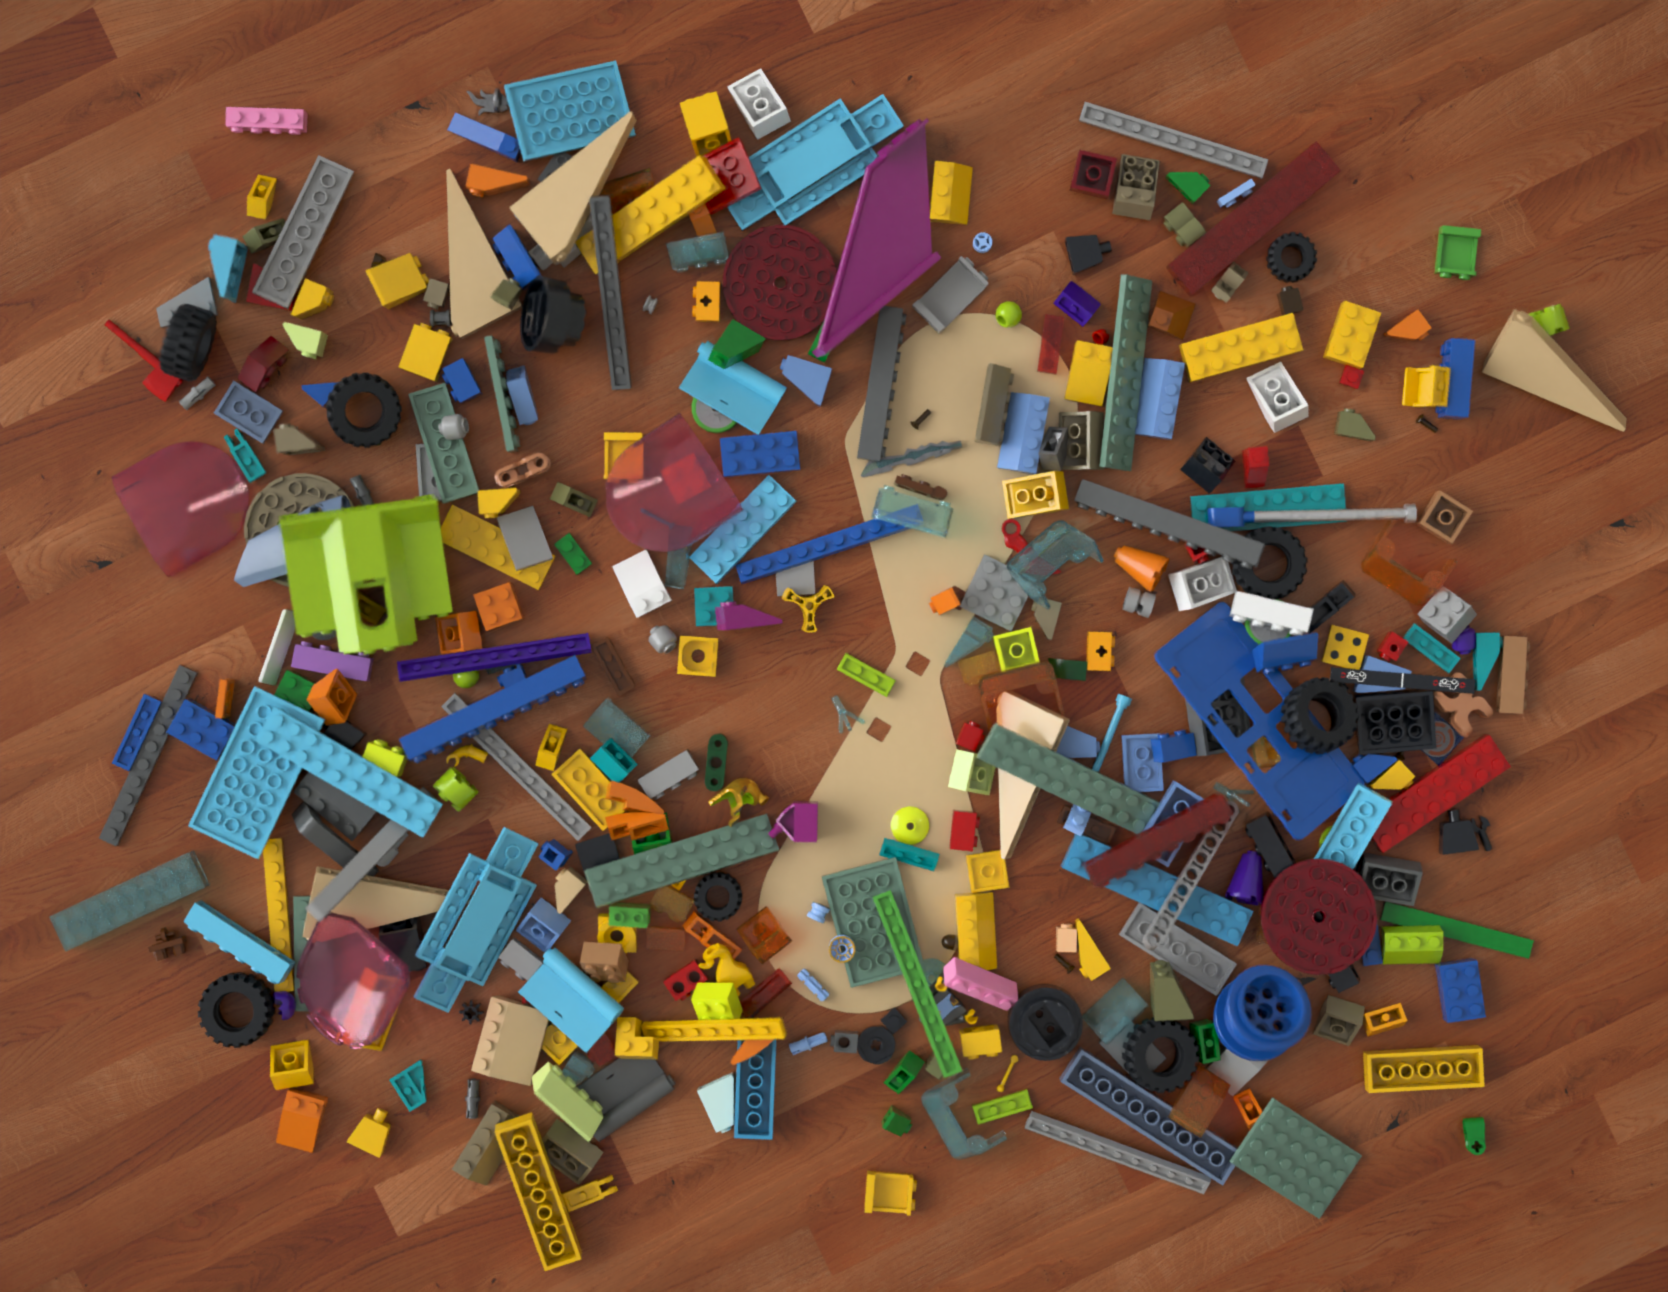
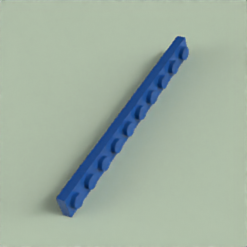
M918 505L735 566L741 584H745L924 525Z

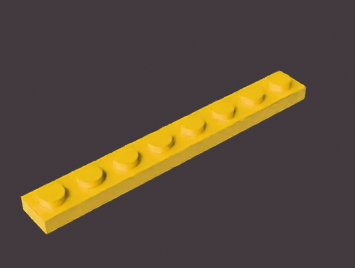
M273 838L268 840L263 850L270 942L272 947L293 960L283 838ZM293 968L284 982L274 984L275 992L295 990Z
M782 1018L643 1022L641 1025L644 1037H654L659 1042L784 1039L787 1035Z

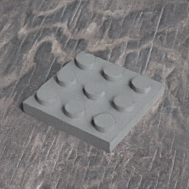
M984 555L959 606L1012 631L1036 579Z

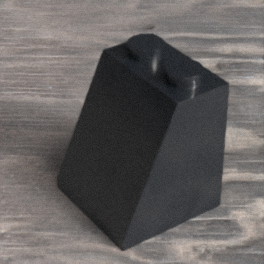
M420 916L379 927L378 936L389 975H399L404 972L420 971L427 968V961L415 956L424 939Z

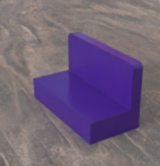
M1070 281L1053 303L1082 327H1084L1101 305L1100 302L1073 281Z

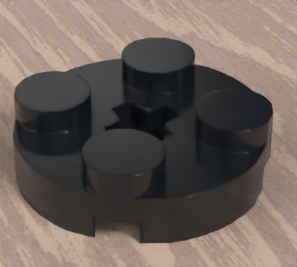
M874 1025L867 1027L858 1037L857 1049L859 1055L869 1063L878 1065L887 1062L895 1050L893 1034L884 1026ZM874 1040L882 1043L879 1045V1050L871 1047Z

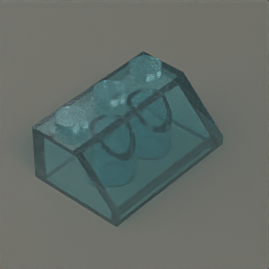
M724 232L666 243L672 269L677 270V273L688 271V267L696 266V269L707 267V263L712 262L715 265L724 264L729 258Z
M609 697L604 700L583 725L602 744L612 738L631 758L651 736Z
M1122 978L1082 1018L1106 1045H1109L1149 1005Z

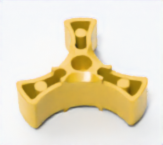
M826 585L818 593L809 597L799 596L789 587L785 589L782 595L784 601L794 602L801 608L804 616L802 630L807 633L817 631L814 622L817 607L823 601L834 598L832 590Z

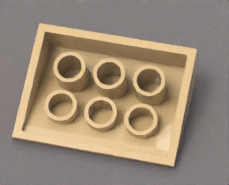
M500 995L492 996L471 1071L531 1086L533 1082L532 1076L536 1071L549 1019L532 1005Z

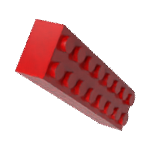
M1487 734L1482 735L1418 778L1407 789H1402L1389 798L1393 802L1371 838L1378 851L1386 852L1511 767L1491 736Z

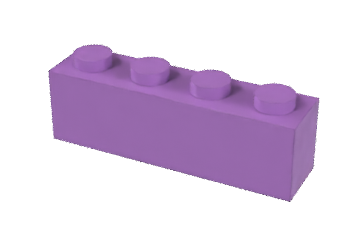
M301 641V644H295L291 664L293 668L329 674L334 669H339L346 678L370 681L374 658H369V654L358 652L357 655L344 654V652L332 651L330 646L320 645V648L312 647L313 643Z

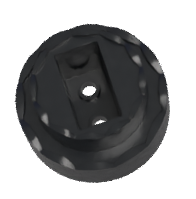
M537 276L527 289L521 310L520 335L523 347L527 351L554 354L558 352L561 346H575L576 342L581 338V332L585 325L586 309L584 307L585 300L582 298V295L572 293L565 281Z
M1036 984L1018 994V1001L1008 1011L1007 1025L1012 1040L1024 1054L1037 1060L1049 1061L1059 1059L1075 1048L1082 1034L1083 1019L1076 1000L1065 989L1052 984ZM1038 1010L1043 1012L1040 1017L1036 1016V1011ZM1053 1026L1054 1030L1052 1032H1048L1047 1027Z

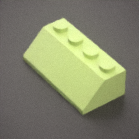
M548 1061L532 1076L535 1095L589 1142L603 1119L602 1106L597 1101L593 1102L584 1089L580 1090L576 1087V1083L572 1078H566L557 1065L553 1066Z

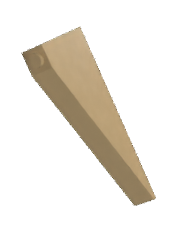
M631 111L510 207L513 214L554 264L564 261L571 252L591 212L589 198L599 196L637 121Z
M448 169L446 172L451 321L453 323L451 329L456 337L459 336L461 339H464L522 308V304L518 298L515 306L510 310L491 298L492 293L502 280L509 281L455 175L451 169Z
M1514 309L1483 363L1482 373L1624 432L1627 418L1532 316H1529L1526 312Z
M1011 690L1002 692L997 700V703H999L996 708L997 724L1056 752L1070 719ZM998 768L1001 858L1008 859L1011 858L1041 788Z
M316 867L309 904L341 870ZM366 875L321 922L307 911L303 937L309 941H322L438 912L449 890Z

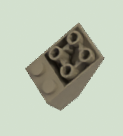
M1125 154L1121 155L1112 214L1145 220L1151 219L1155 204L1160 160Z

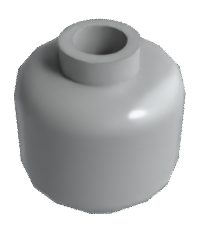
M461 414L444 416L439 424V432L447 440L462 439L469 432L468 420Z
M657 625L651 629V635L648 640L658 653L668 654L676 647L677 637L668 626L663 625L659 627Z

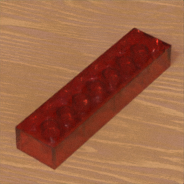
M1216 792L1087 860L1081 865L1095 888L1099 887L1101 889L1109 885L1111 879L1116 878L1118 880L1126 876L1128 870H1137L1143 867L1145 861H1154L1160 858L1162 852L1167 850L1171 852L1177 849L1179 843L1183 841L1188 843L1196 839V834L1200 832L1205 834L1213 830V825L1217 823L1222 825L1230 821V816L1233 813L1223 794Z

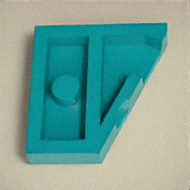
M422 1059L389 1079L409 1112L427 1101Z

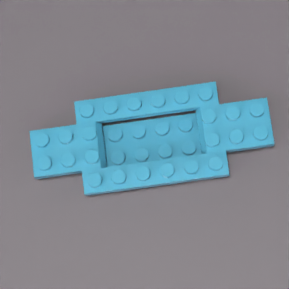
M884 94L852 114L840 98L751 155L749 159L762 189L727 208L742 231L774 210L782 223L788 225L863 177L866 167L878 157L872 147L902 129L904 125Z
M503 827L486 860L471 853L468 854L415 954L416 957L431 963L414 994L415 999L449 1013L465 981L470 980L484 986L537 886L534 882L521 877L538 846L536 841ZM478 880H480L481 882L478 885L472 899L470 900L464 914L462 915L447 946L443 948L451 930L453 929L475 885L477 884Z

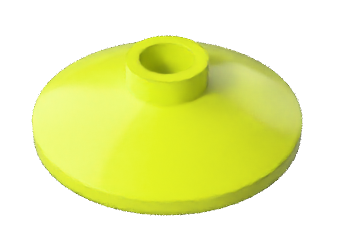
M908 806L901 808L894 814L891 821V830L899 842L913 845L921 842L926 837L929 831V821L922 810ZM910 822L914 824V828L911 830L906 827Z

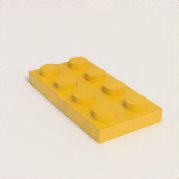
M581 748L552 773V776L602 831L608 827L605 817L625 812L623 811L624 803L605 799L607 786L611 781Z

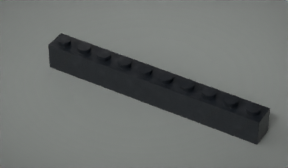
M1268 811L1247 822L1246 833L1250 839H1254L1257 853L1264 857V865L1267 871H1271L1275 878L1284 869L1296 863ZM1321 911L1314 914L1316 922L1323 920L1324 914ZM1353 964L1342 971L1328 974L1331 987L1337 989L1338 993L1359 984L1361 979Z

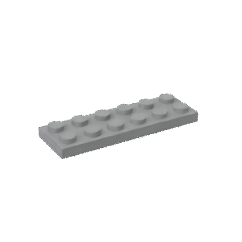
M1138 903L1119 935L1158 960L1170 962L1174 970L1217 996L1237 963L1173 924L1161 946L1154 950L1146 949L1142 940L1157 913L1142 903ZM1159 919V925L1162 928H1166V922ZM1150 935L1149 941L1152 944H1157V939Z

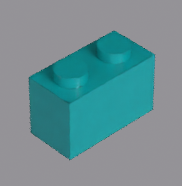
M612 738L606 741L590 758L612 781L618 783L638 765Z

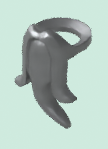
M499 88L494 90V94H485L481 89L480 95L484 99H477L470 91H467L476 105L484 107L479 110V116L484 112L500 113L508 109L507 98L500 93Z

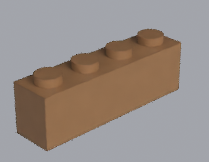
M1502 636L1503 646L1500 648L1496 712L1523 714V710H1526L1527 707L1524 692L1528 688V680L1525 679V675L1529 669V661L1526 660L1527 652L1529 653L1530 641H1527L1528 637Z

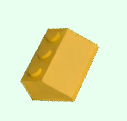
M935 161L930 222L967 225L973 167L954 162Z

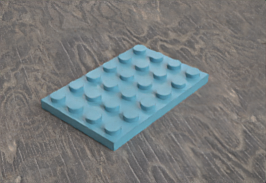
M616 61L504 85L523 161L585 148L630 112ZM634 127L628 138L636 136Z

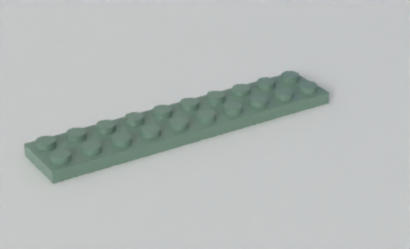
M1127 274L1121 275L1099 466L1122 471H1131L1135 428L1152 291V280Z
M997 723L994 724L977 755L978 759L1138 835L1141 834L1160 804L1159 801Z
M767 814L738 822L732 827L725 826L585 870L596 908L777 852L779 847L776 839H772L768 835L772 827Z

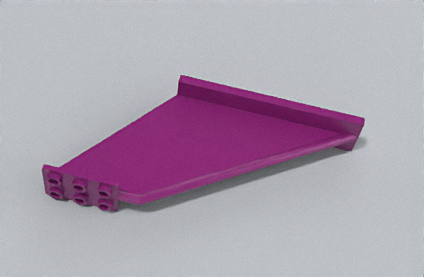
M927 118L923 121L918 119L916 122H913L904 132L892 139V143L881 148L877 152L879 156L865 169L818 346L812 351L816 358L831 351L941 259L938 252L932 254L925 134V125L929 122Z

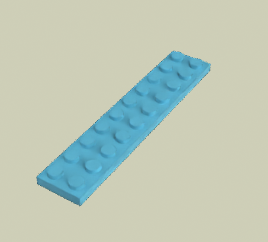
M276 706L271 711L255 741L422 838L427 833L443 805L440 801Z

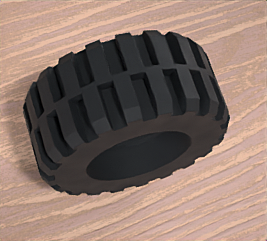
M187 303L182 304L175 310L166 329L160 351V367L165 374L189 382L196 380L201 375V371H203L211 353L216 333L217 321L212 311Z
M369 372L352 373L351 376L343 377L339 383L333 386V390L329 393L328 402L326 403V415L334 433L345 443L352 444L358 448L359 446L371 448L372 445H381V442L387 441L391 438L390 435L396 432L398 429L397 425L401 421L402 407L398 394L385 379L376 374H369ZM357 393H371L381 402V417L371 427L360 428L353 425L347 419L346 404Z
M1262 527L1247 533L1246 538L1263 543L1265 546L1273 545L1280 548L1286 556L1287 568L1282 577L1268 582L1258 578L1253 569L1241 566L1242 562L1234 560L1233 563L1231 562L1233 564L1232 573L1236 577L1235 581L1243 588L1242 590L1251 595L1272 600L1284 598L1297 590L1298 585L1302 584L1304 580V574L1307 573L1306 563H1308V558L1305 557L1304 553L1306 550L1304 546H1301V541L1294 537L1290 531L1283 530L1280 527Z
M1326 677L1312 678L1292 689L1289 695L1285 697V705L1281 708V713H1284V716L1281 717L1282 723H1285L1284 731L1289 733V739L1292 743L1296 742V746L1301 750L1306 748V752L1311 754L1314 752L1316 754L1329 753L1346 744L1354 736V731L1358 727L1356 721L1359 720V714L1356 713L1358 707L1352 700L1354 698L1352 694L1347 693V688L1344 685L1339 686L1338 681H1329V678ZM1310 700L1321 703L1328 710L1331 717V728L1329 731L1319 729L1310 719L1308 711Z
M233 972L218 978L208 985L209 987L202 993V999L199 1000L198 1006L200 1010L198 1011V1017H201L202 1020L200 1022L201 1028L205 1027L207 1030L205 1034L208 1037L212 1036L214 1038L213 1042L217 1044L223 1043V1046L228 1048L230 1046L240 1048L257 1041L269 1030L268 1028L274 1020L272 1017L275 1014L276 1008H273L275 1001L269 994L271 992L270 988H266L263 985L264 981L255 979L256 976L252 974L246 975L245 972ZM229 993H241L253 1005V1018L244 1027L238 1028L229 1025L221 1015V1000Z
M1152 1017V1020H1142L1141 1025L1136 1024L1133 1027L1135 1031L1127 1034L1126 1037L1129 1040L1127 1043L1124 1042L1123 1048L1126 1050L1125 1053H1122V1059L1126 1061L1124 1067L1125 1070L1129 1071L1128 1075L1142 1087L1158 1093H1164L1165 1091L1169 1093L1174 1092L1176 1087L1179 1089L1184 1087L1183 1082L1185 1080L1189 1082L1192 1079L1190 1076L1192 1071L1196 1073L1198 1067L1195 1066V1062H1199L1200 1056L1196 1055V1052L1199 1051V1047L1194 1043L1196 1041L1194 1035L1189 1033L1190 1030L1181 1025V1023L1174 1020L1155 1021L1154 1017ZM1160 1037H1167L1175 1045V1059L1166 1070L1154 1072L1148 1068L1146 1063L1147 1049L1154 1040Z

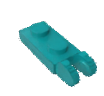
M237 428L234 432L241 442L239 445L235 446L228 434L224 436V439L249 483H252L267 474L249 442L245 440L241 431Z

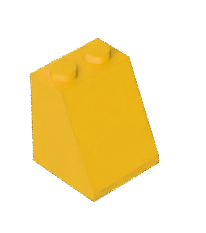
M717 92L706 93L703 96L687 99L680 103L696 157L703 156L732 141Z
M411 253L366 270L382 306L388 310L426 292L429 279L425 273H421L419 267L422 265L417 256L414 257Z

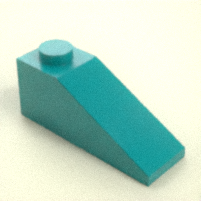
M1498 632L1475 633L1476 647L1473 649V679H1475L1476 691L1482 690L1500 653V648L1503 646V638Z

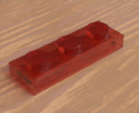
M1048 314L1044 316L1037 372L1057 374L1064 317Z
M778 968L740 1001L743 1009L742 1014L746 1019H752L792 984L782 969Z

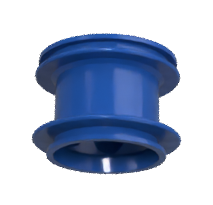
M1270 965L1254 966L1242 972L1221 991L1213 1012L1214 1027L1223 1045L1236 1056L1249 1061L1270 1060L1283 1054L1305 1035L1311 1021L1310 1000L1302 984L1289 972ZM1262 992L1266 993L1268 999L1263 997ZM1245 997H1248L1251 1003L1246 1002ZM1276 1006L1281 1008L1282 1013L1277 1010ZM1273 1024L1277 1025L1279 1031L1274 1029Z

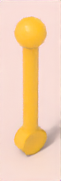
M1012 1055L1010 1058L1011 1063L1001 1084L997 1086L998 1092L1004 1091V1085L1013 1065L1018 1062L1016 1055Z

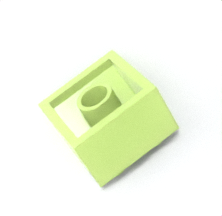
M287 322L283 323V327L296 349L302 352L301 355L316 359L317 356L323 357L327 334Z
M956 749L948 787L990 795L996 767L978 759L977 753Z

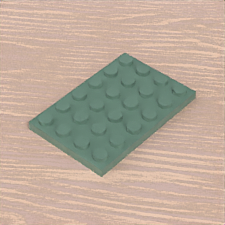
M896 857L822 876L837 935L849 936L855 944L853 958L844 963L851 988L902 975L872 898L889 890L892 892L921 968L925 969ZM843 945L840 946L841 952L843 953V951H845L846 948Z
M1272 1097L1230 1159V1162L1320 1219L1362 1155Z

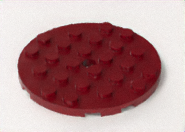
M791 225L767 226L749 233L733 248L723 272V292L730 312L740 324L769 340H792L810 333L824 321L836 280L837 270L830 252L813 234ZM779 277L786 280V285L782 288L775 286V280Z
M1329 859L1303 860L1284 869L1268 887L1261 906L1262 931L1272 952L1289 967L1312 975L1333 974L1346 969L1355 961H1358L1369 948L1377 926L1376 903L1371 890L1363 878L1350 867ZM1318 911L1324 914L1321 922L1314 920V914Z

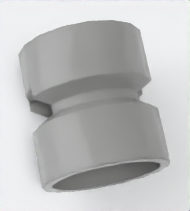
M1129 587L1122 610L1130 613L1136 611L1138 615L1149 618L1156 595L1149 592L1142 594L1139 589Z

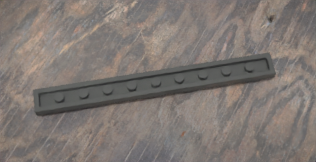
M610 196L590 197L612 390L631 389L632 382Z
M179 665L99 839L114 846L119 845L170 735L166 732L182 703L187 699L198 672Z

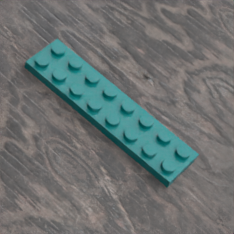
M1344 483L1190 496L1192 518L1207 524V508L1244 507V511L1346 509ZM1347 521L1244 523V527L1218 528L1232 532L1255 530L1270 526L1290 527Z

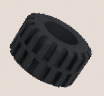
M1295 232L1279 236L1271 243L1270 248L1267 250L1266 261H1268V269L1270 268L1272 271L1270 273L1277 276L1276 279H1282L1287 283L1297 282L1308 276L1315 268L1314 265L1317 262V250H1314V243H1311L1309 241L1310 238L1308 236L1304 237L1302 233L1295 234ZM1294 247L1299 250L1302 256V262L1299 267L1289 268L1282 262L1281 253L1284 248Z
M712 872L704 876L697 884L694 893V903L697 911L704 918H709L710 921L717 920L720 922L730 919L741 906L743 896L741 886L728 873ZM720 885L728 890L730 899L724 907L717 908L708 902L707 892L711 887Z

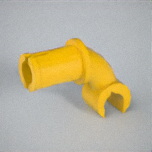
M471 743V745L460 747L451 752L446 762L448 764L450 758H455V766H457L460 758L466 756V758L470 757L484 764L488 752L474 747Z

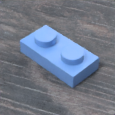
M1251 178L1219 198L1216 202L1220 208L1224 205L1228 208L1237 202L1235 199L1240 195L1244 198L1251 194L1255 183Z
M1073 804L1063 828L1081 837L1091 812Z

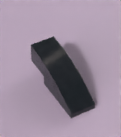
M1344 580L1310 607V609H1313L1308 629L1309 634L1355 597L1356 594Z

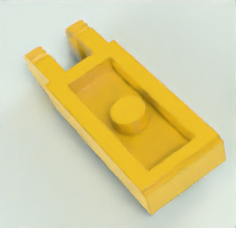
M609 1175L600 1180L596 1179L562 1193L568 1212L601 1200L604 1196L618 1190L617 1186H612L604 1191L600 1187L602 1184L611 1182L613 1176Z

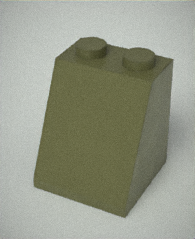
M1164 960L1150 962V1005L1154 1020L1193 1019L1189 999L1170 962Z

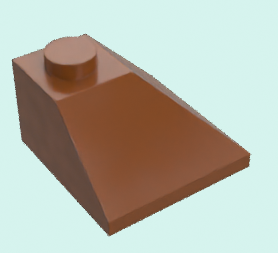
M1159 291L1147 328L1183 340L1196 304Z

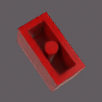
M953 810L950 849L973 852V847H977L978 836H975V828H979L980 817H977L976 812Z

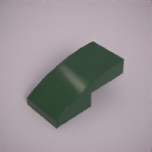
M1048 658L1046 677L1086 681L1087 662Z

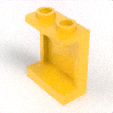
M420 323V326L414 324L399 368L437 382L440 376L438 373L448 346L453 340L451 337H448L450 333L440 329L438 332L432 331L431 326Z
M1430 366V368L1406 367L1402 405L1410 407H1447L1450 368L1441 366Z
M604 432V479L608 480V483H620V480H627V483H639V480H643L644 434Z
M867 1171L864 1212L906 1213L907 1216H911V1211H915V1199H912V1191L916 1192L917 1180H913V1174Z

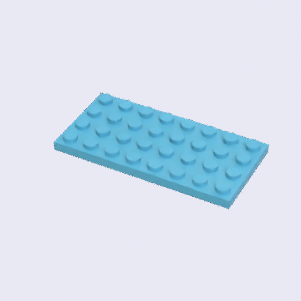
M254 686L188 826L256 859H260L302 767L255 741L275 706L319 732L326 719Z

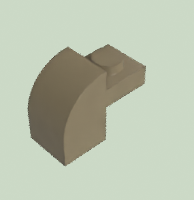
M1233 261L1211 291L1216 298L1227 303L1235 290L1244 281L1248 272Z

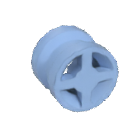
M985 232L977 234L973 240V247L979 253L988 252L992 246V238Z
M812 902V909L808 912L807 916L815 921L824 923L825 915L829 913L830 909L817 902Z

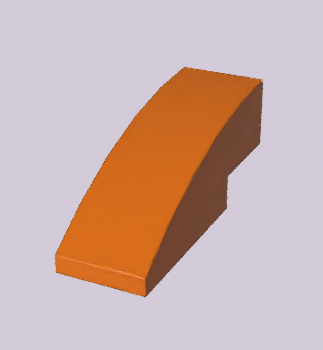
M611 781L608 784L605 799L624 803L623 811L664 814V810L657 803L640 791L615 781Z
M630 812L605 817L611 840L629 835L631 840H636L669 830L664 814Z
M695 911L682 925L685 931L698 939L707 948L716 943L722 944L729 949L733 959L742 951L737 944Z
M774 1039L745 1040L732 1057L730 1063L734 1065L745 1061L763 1050Z

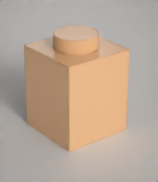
M1061 924V927H1056L1057 952H1077V929L1072 927V924Z

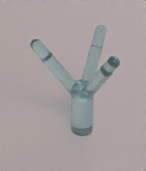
M838 695L831 698L839 713V733H843V720L848 730H852L846 715L862 724L865 723L863 719L844 708Z
M1218 782L1213 787V789L1227 796L1229 801L1235 802L1234 798L1242 804L1250 806V803L1235 794H1254L1253 790H1230Z

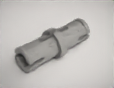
M207 376L199 385L193 386L191 388L192 391L179 400V403L184 409L188 410L199 399L202 400L204 395L215 387L216 384Z

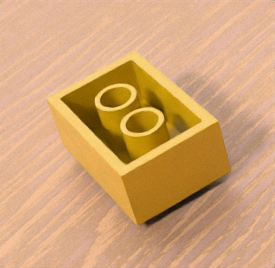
M1343 301L1340 304L1323 358L1362 369L1381 312Z

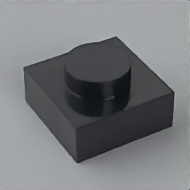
M895 1007L880 1019L892 1034L907 1023V1020Z

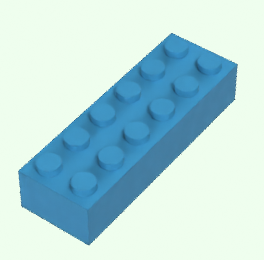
M774 1039L756 1055L737 1063L734 1138L773 1139L777 1039ZM738 1040L737 1050L745 1040Z

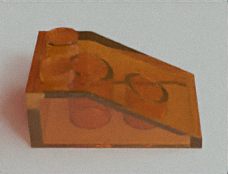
M1198 1064L1196 1066L1198 1067L1196 1073L1192 1071L1190 1075L1192 1079L1189 1082L1185 1080L1184 1087L1181 1088L1168 1118L1201 1138L1224 1101L1231 1085Z

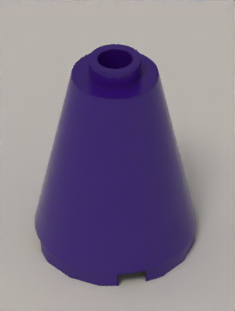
M1247 851V853L1242 854L1226 891L1225 898L1232 900V897H1234L1239 903L1258 905L1260 903L1262 905L1264 898L1262 857L1258 856L1257 852Z

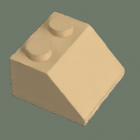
M572 867L568 870L564 868L555 878L558 880L555 884L557 912L559 914L564 911L588 882Z

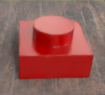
M1345 365L1339 384L1358 389L1364 371Z

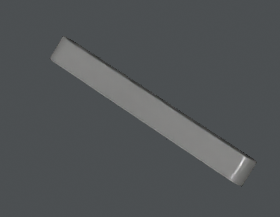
M422 787V788L420 789L422 792H424V793H426L427 795H429V796L433 797L434 799H436V798H435L427 789H425L424 787ZM390 820L306 907V910L321 922L401 840L409 829Z
M1227 801L1218 808L1145 933L1142 942L1146 949L1154 950L1164 942L1236 818L1239 809L1235 802ZM1225 807L1231 810V815L1225 813ZM1215 823L1222 826V831H1218L1215 828ZM1206 839L1213 842V847L1207 846ZM1196 856H1202L1204 863H1199ZM1187 871L1193 872L1195 878H1188ZM1178 887H1182L1185 890V896L1178 893ZM1169 903H1172V904L1175 905V907H1176V911H1175V912H1172V911L1169 910V908H1168V904H1169ZM1159 919L1166 922V928H1162L1159 925ZM1150 935L1157 939V944H1152L1149 941Z

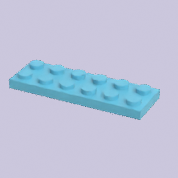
M768 475L689 558L718 584L797 501Z
M1358 782L1314 859L1333 860L1353 869L1393 801Z

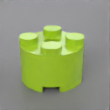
M1561 304L1544 308V313L1543 310L1528 314L1549 335L1570 329Z
M450 767L433 785L439 792L438 795L446 802L448 800L451 801V805L458 812L479 793L477 788L473 784L470 786L466 777L454 767Z

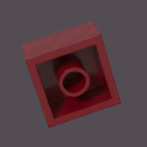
M1079 150L1069 191L1107 199L1117 158Z

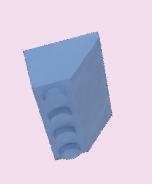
M1144 359L1135 435L1164 440L1172 439L1185 363L1164 359Z
M1011 392L997 468L1036 474L1039 461L1038 453L1042 444L1050 401L1049 397Z

